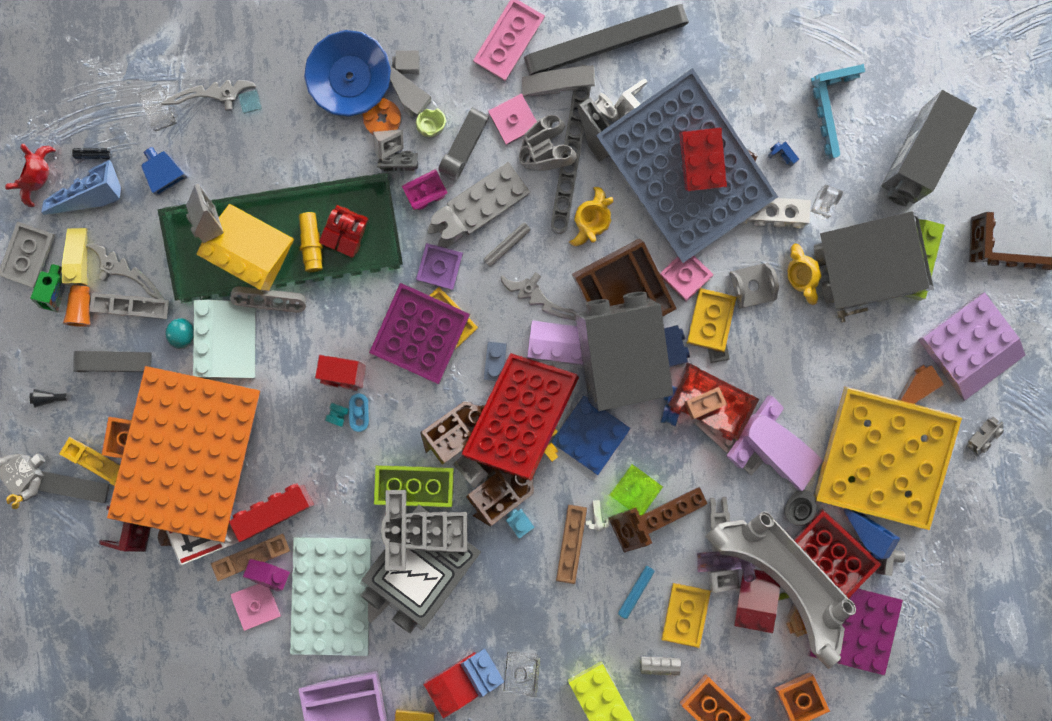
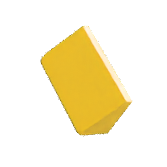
M400 709L395 711V721H434L435 712Z

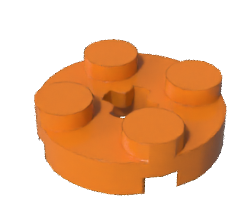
M382 98L372 109L363 113L364 125L372 135L373 132L398 130L401 123L400 110L395 103ZM380 114L387 115L385 123L377 121Z

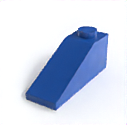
M845 508L846 516L866 549L871 551V555L879 560L890 558L901 538L863 513Z

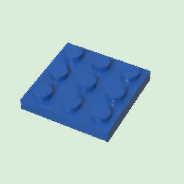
M583 395L551 443L596 475H599L631 428L606 410L598 411L589 403L588 398Z

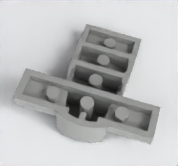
M386 490V516H384L381 526V538L385 545V571H406V550L468 552L467 512H420L406 514V490Z

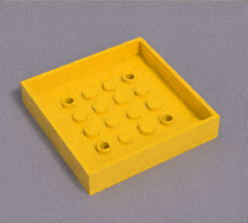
M844 386L814 492L816 501L930 530L962 418L954 414ZM866 420H870L869 426H864ZM922 435L927 436L925 441H921ZM850 476L855 477L853 482L848 481ZM911 491V495L906 497L905 492Z

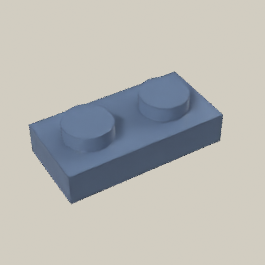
M488 342L484 380H498L505 365L507 343Z

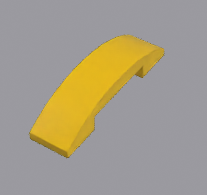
M69 437L59 454L75 464L78 463L115 486L120 465L96 450Z

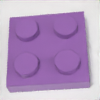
M426 243L416 280L453 290L463 253Z

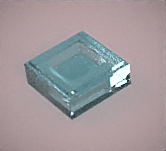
M257 90L238 94L244 114L262 109Z

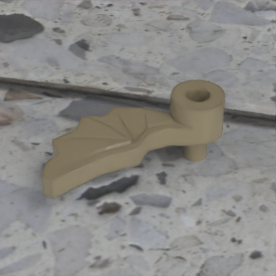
M868 308L847 313L845 310L837 311V315L843 323L846 322V316L866 312Z

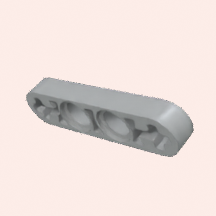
M240 286L233 288L230 296L231 302L237 306L295 313L302 312L306 308V298L299 293L268 291ZM261 296L264 300L256 301L254 297ZM275 298H280L283 300V302L275 303L273 300Z

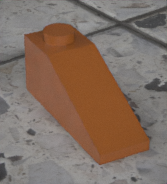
M923 364L914 370L915 374L909 378L897 400L915 404L943 386L944 383L932 365L925 367Z

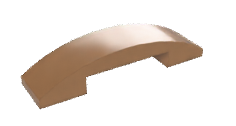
M282 533L210 564L217 581L244 571L249 559L266 562L290 552V548Z

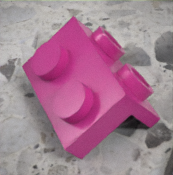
M436 169L402 185L413 210H421L427 207L428 203L443 199L448 193Z

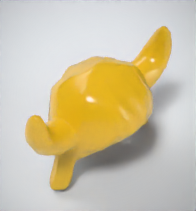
M593 187L595 191L594 199L583 202L576 210L574 221L579 229V233L574 239L569 241L573 246H581L588 239L594 243L596 241L595 236L603 234L609 228L611 211L608 206L613 203V198H606L604 190L600 187Z
M794 243L790 247L792 261L787 268L788 281L795 290L803 292L809 304L815 305L818 301L816 287L822 276L819 264L812 257L805 256L802 247Z

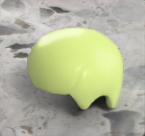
M425 109L417 116L416 128L425 137H436L444 129L446 124L445 115L439 109Z

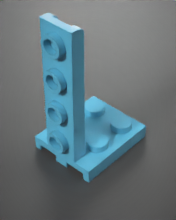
M864 64L820 73L811 78L812 86H815L813 88V96L817 99L819 106L817 107V115L822 120L820 130L822 137H825L826 140L824 150L826 156L829 155V159L839 157L840 149L827 86L841 82V79H844V82H849L860 78V74L865 72Z

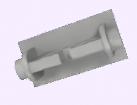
M995 417L988 418L980 428L985 433L984 435L977 431L968 441L969 444L967 446L972 450L976 448L978 456L982 452H987L991 447V441L994 438L998 439L1004 432L1003 422L1001 421L998 425L999 421Z

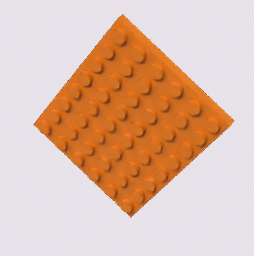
M145 366L107 518L225 543L260 390Z

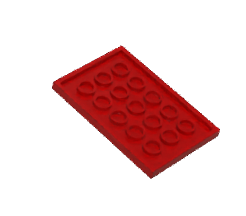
M510 353L462 452L463 457L531 481L577 384L578 374Z

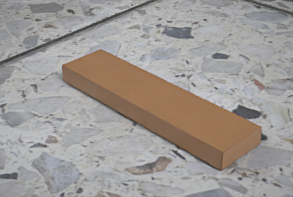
M568 504L556 581L575 584L587 507Z

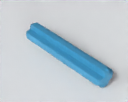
M649 566L644 568L619 610V616L624 619L629 617L655 573L654 569Z

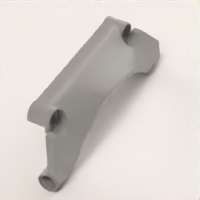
M761 512L748 524L744 520L720 523L705 536L722 555L737 557L754 564L770 575L785 590L804 622L811 651L827 669L833 667L840 660L845 630L842 624L847 618L855 614L856 607L773 519L771 514Z

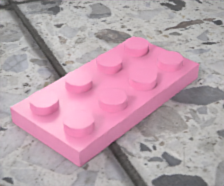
M510 0L473 62L506 82L545 16L519 0Z

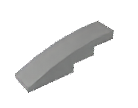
M593 65L573 67L522 77V95L524 97L559 94L560 91L578 90L580 87L595 86V67Z
M92 293L89 312L167 319L169 300Z

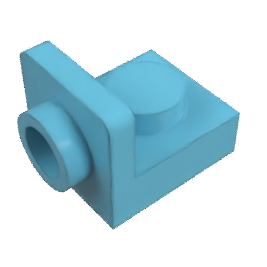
M514 508L506 514L508 518L505 521L519 539L534 528V525L522 509L517 511Z

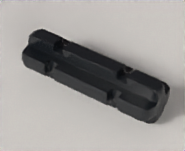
M99 148L72 149V157L75 159H82V157L84 159H100V157L102 159H110L111 156L110 149L101 148V150Z

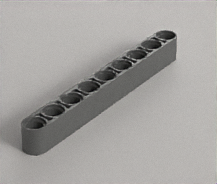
M678 4L530 53L524 57L529 75L548 72L683 27L689 23L683 4Z
M580 87L578 90H573L564 145L576 147L577 158L571 164L574 167L573 172L567 173L564 171V167H560L551 220V229L556 234H563L568 228L584 133L581 118L575 116L573 111L578 109L577 106L589 99L591 87ZM578 91H584L586 93V97L579 98L577 97L576 93ZM576 127L580 130V134L572 135L570 129ZM566 152V153L563 155V158H567V157H569L571 154L568 153V152ZM563 183H568L571 189L563 191L560 186ZM564 201L567 203L568 208L560 210L557 204ZM557 220L564 222L565 226L562 229H557L554 226Z

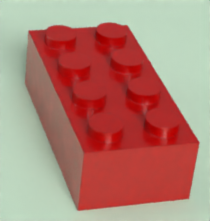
M319 355L315 378L320 380V384L329 387H342L357 391L358 388H363L366 365L355 360Z
M298 483L285 488V493L277 492L267 497V502L259 501L251 505L250 511L242 510L232 515L233 519L229 523L238 541H245L314 506L305 485H298Z

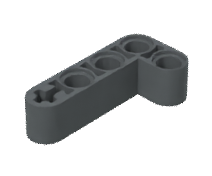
M473 107L470 109L448 154H445L438 168L439 173L455 181L459 179L488 122L489 115Z
M73 352V372H144L145 366L151 367L152 363L151 352Z

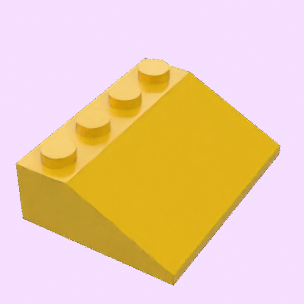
M229 204L219 217L224 233L205 243L202 242L196 255L260 290L269 291L294 238Z

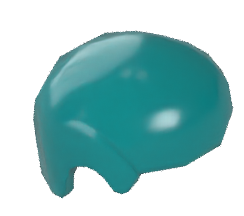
M184 318L174 319L166 328V340L170 346L176 349L187 348L194 340V326Z

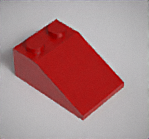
M475 652L424 682L423 685L442 718L459 710L479 696L461 666V663L476 654Z

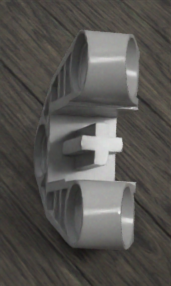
M547 115L539 119L524 134L519 153V162L527 169L548 171L573 164L577 158L576 152L568 145L554 147L550 141L563 132L565 123L556 115ZM559 121V125L551 128L554 122ZM566 152H571L569 157L563 158Z

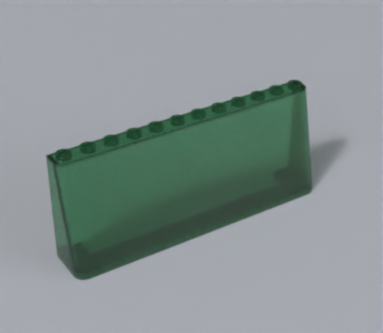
M389 172L211 200L216 207L219 217L227 206L231 204L294 238L272 284L275 285V288L286 287L287 283L294 282V285L306 283L305 280L313 279V282L325 280L324 277L332 276V279L344 277L343 274L346 273L356 276L361 275L362 271L365 270L375 273L380 272L381 268L384 267L394 270L399 269L400 265H403ZM186 204L157 209L175 301L180 300L181 303L191 302L192 298L195 297L205 300L210 299L211 295L218 294L219 297L229 296L233 288L240 286L256 288L196 255L202 241L199 237L195 238L191 231L193 225H191L186 216L188 214ZM337 205L369 219L360 242L359 251L353 258L337 251L338 246L332 249L323 245L321 249L322 270L318 272L305 271L302 251H300L301 231L299 214L307 212L316 213L320 238L330 213Z

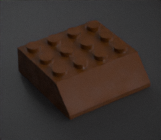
M637 239L571 274L586 303L593 300L607 299L610 306L623 304V296L625 294L646 292L647 299L650 298L661 304L662 317L677 309L644 241L641 239Z

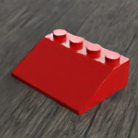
M823 508L817 512L810 523L806 524L794 539L848 599L882 565L877 558L873 557L859 541Z

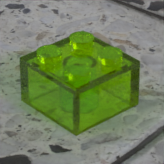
M630 464L608 495L628 510L636 507L639 514L642 515L657 497L663 486L635 465Z

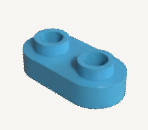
M360 393L352 395L349 400V424L357 432L365 431L369 426V400ZM357 400H362L363 404L361 407L356 405ZM358 419L363 420V424L361 426H358L356 424V421Z

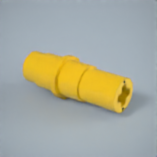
M307 212L299 214L301 231L300 251H302L305 271H321V249L323 245L319 243L320 236L317 228L316 213Z

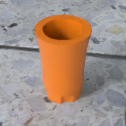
M80 285L70 286L67 309L63 321L64 325L74 327L91 326L89 287Z

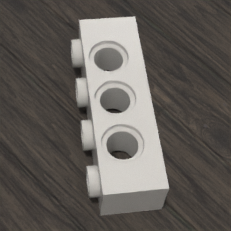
M776 198L756 212L754 216H750L739 225L754 222L756 226H766V223H773L774 227H785V224H792L793 228H804V225L810 223L811 200ZM766 208L774 210V217H769L766 214ZM786 209L793 211V218H788L785 215Z

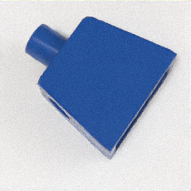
M150 147L143 152L148 161L143 163L141 167L152 193L156 196L187 178V175L166 152L163 151L157 154L154 147Z

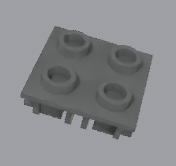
M413 151L393 153L383 159H379L377 168L384 171H393V168H395V171H397V168H400L401 171H403V168L405 171H414V169H418V153Z

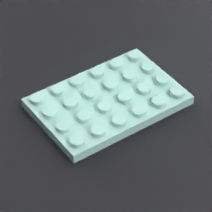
M293 538L290 654L368 656V602L360 596L365 590V587L360 582L371 568V539Z

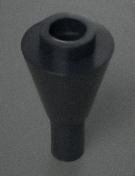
M33 389V393H30L29 396L30 404H33L34 408L53 403L54 401H67V393L54 394Z

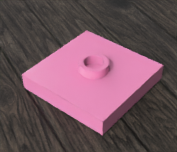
M522 93L488 111L506 145L523 137L537 122Z
M692 256L684 263L677 257L660 273L662 279L685 302L714 275L695 256Z
M256 584L230 594L244 631L281 616L273 593L268 587Z

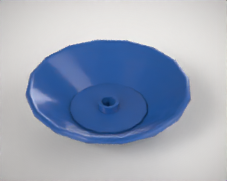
M343 30L327 35L314 46L306 60L304 78L308 93L319 107L333 115L351 117L368 112L381 101L389 88L391 68L387 53L377 40L363 32ZM352 73L353 77L351 79H347V75Z

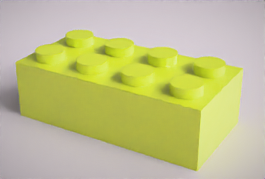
M602 661L568 679L569 685L589 721H634Z

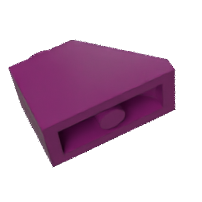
M249 559L242 577L278 592L283 590L290 572L272 564Z

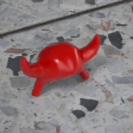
M21 144L20 149L24 152L26 159L20 178L15 180L14 183H7L5 189H20L21 201L28 207H35V204L30 199L31 192L44 187L49 175V166L44 158L48 153H55L56 150L51 146H41L35 153H32L25 144Z

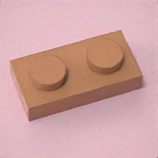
M719 387L684 402L691 420L727 405Z

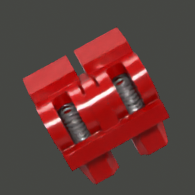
M337 205L328 217L319 243L332 249L338 246L337 251L353 258L359 251L360 242L369 219Z

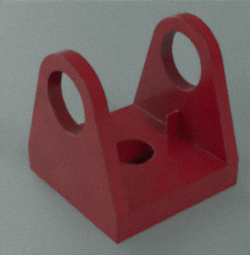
M124 522L119 542L99 540V544L124 552H145L151 527Z

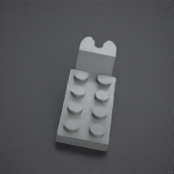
M507 162L446 204L447 206L438 210L431 218V223L427 230L428 234L439 231L442 235L437 246L449 247L457 242L465 233L469 236L528 196L530 191L510 163Z

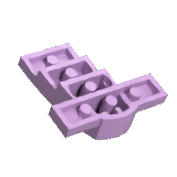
M767 396L756 414H753L744 423L738 440L726 457L738 468L743 469L755 451L765 464L771 465L782 478H787L797 490L803 491L823 460L794 434L775 422L784 407L773 396Z

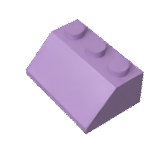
M532 321L527 358L583 366L577 326Z

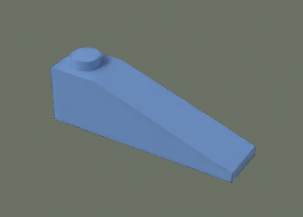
M108 160L93 167L88 171L89 175L82 180L79 178L75 179L70 188L67 190L62 188L45 199L41 213L47 215L101 207L109 203H115L120 199L121 186L112 162Z

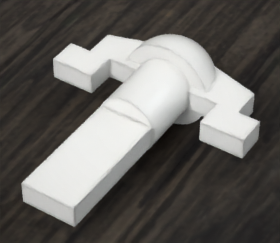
M600 500L592 501L595 524H592L591 521H585V525H588L589 529L602 531L610 526V521L605 519V523H602Z

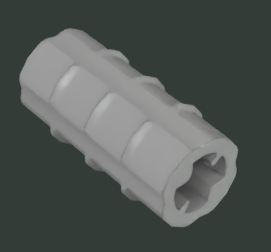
M661 656L641 657V674L680 676V658Z

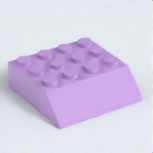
M985 292L978 294L918 339L963 401L1026 356L1020 338Z
M378 671L322 681L298 689L304 721H387Z

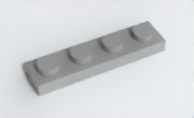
M711 412L700 416L694 422L702 432L727 454L739 438ZM754 452L743 469L752 475L763 463V460Z

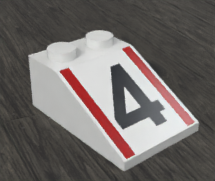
M230 523L225 543L167 531L180 566L239 543Z

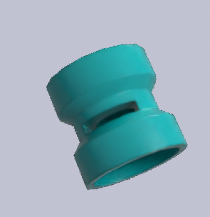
M331 402L330 412L326 415L325 421L343 427L344 416L348 414L349 409Z

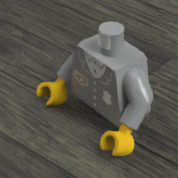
M39 453L35 454L32 458L23 454H13L0 458V479L12 494L6 499L7 504L14 502L11 504L12 509H18L20 502H25L38 493L41 480L44 478L39 467L45 462V459Z

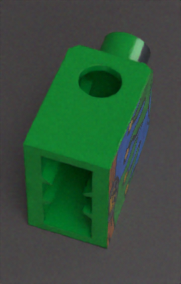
M51 264L49 273L41 271L30 299L41 309L53 312L59 311L65 284L62 283V278L60 277L61 266Z

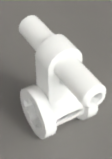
M600 93L598 95L599 98L594 103L603 116L613 121V123L620 119L619 112L612 106V101L605 94Z

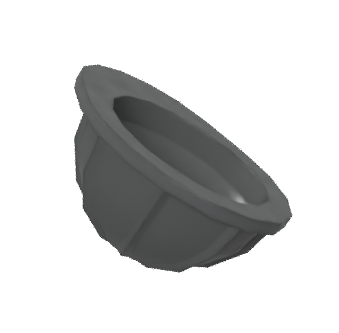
M799 490L791 496L785 506V515L791 524L801 526L810 523L816 515L817 505L815 496L808 490Z

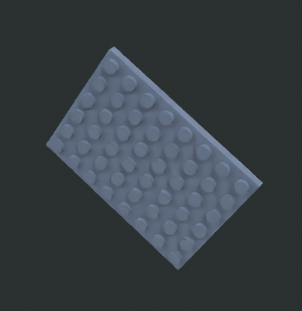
M693 68L596 135L682 263L778 198V195ZM721 128L727 187L686 191L684 187L679 132Z

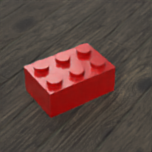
M710 128L679 132L685 190L694 191L727 187L722 129Z

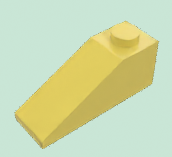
M67 228L62 260V283L68 286L88 285L87 228Z

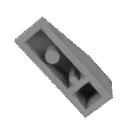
M390 66V81L404 107L403 111L410 117H417L431 103V96Z

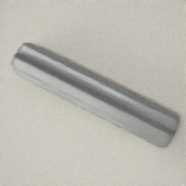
M522 223L484 258L485 263L488 266H492L530 232V227L526 223Z

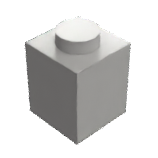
M396 51V56H392V67L401 74H420L419 51Z

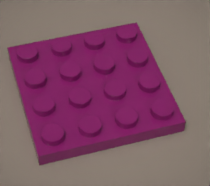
M400 283L369 353L440 384L471 314Z
M858 588L849 598L854 603L856 612L842 624L845 630L840 653L841 658L837 663L885 676L903 600ZM810 649L809 656L817 658Z

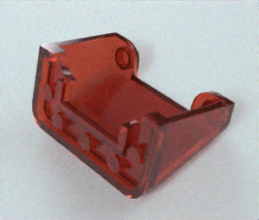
M687 362L668 403L671 406L670 410L679 415L681 412L689 415L684 404L685 401L719 387L727 405L695 419L723 433L722 437L731 442L733 438L739 440L759 398Z

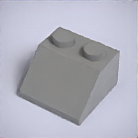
M196 184L186 204L188 210L186 216L191 225H193L191 231L195 238L199 237L205 243L223 234L224 231L216 207L200 185Z

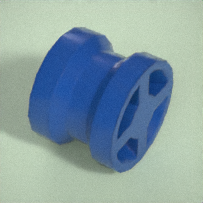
M665 404L660 423L668 422L672 426H676L680 408H670L669 405Z

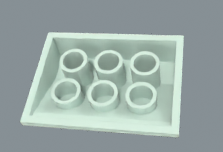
M194 300L193 376L200 378H255L256 308L237 306L231 301Z

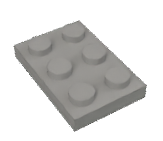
M17 221L0 266V276L34 288L39 274L44 267L55 234Z

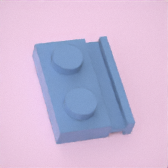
M486 649L480 650L461 663L479 697L485 696L488 692L504 683Z

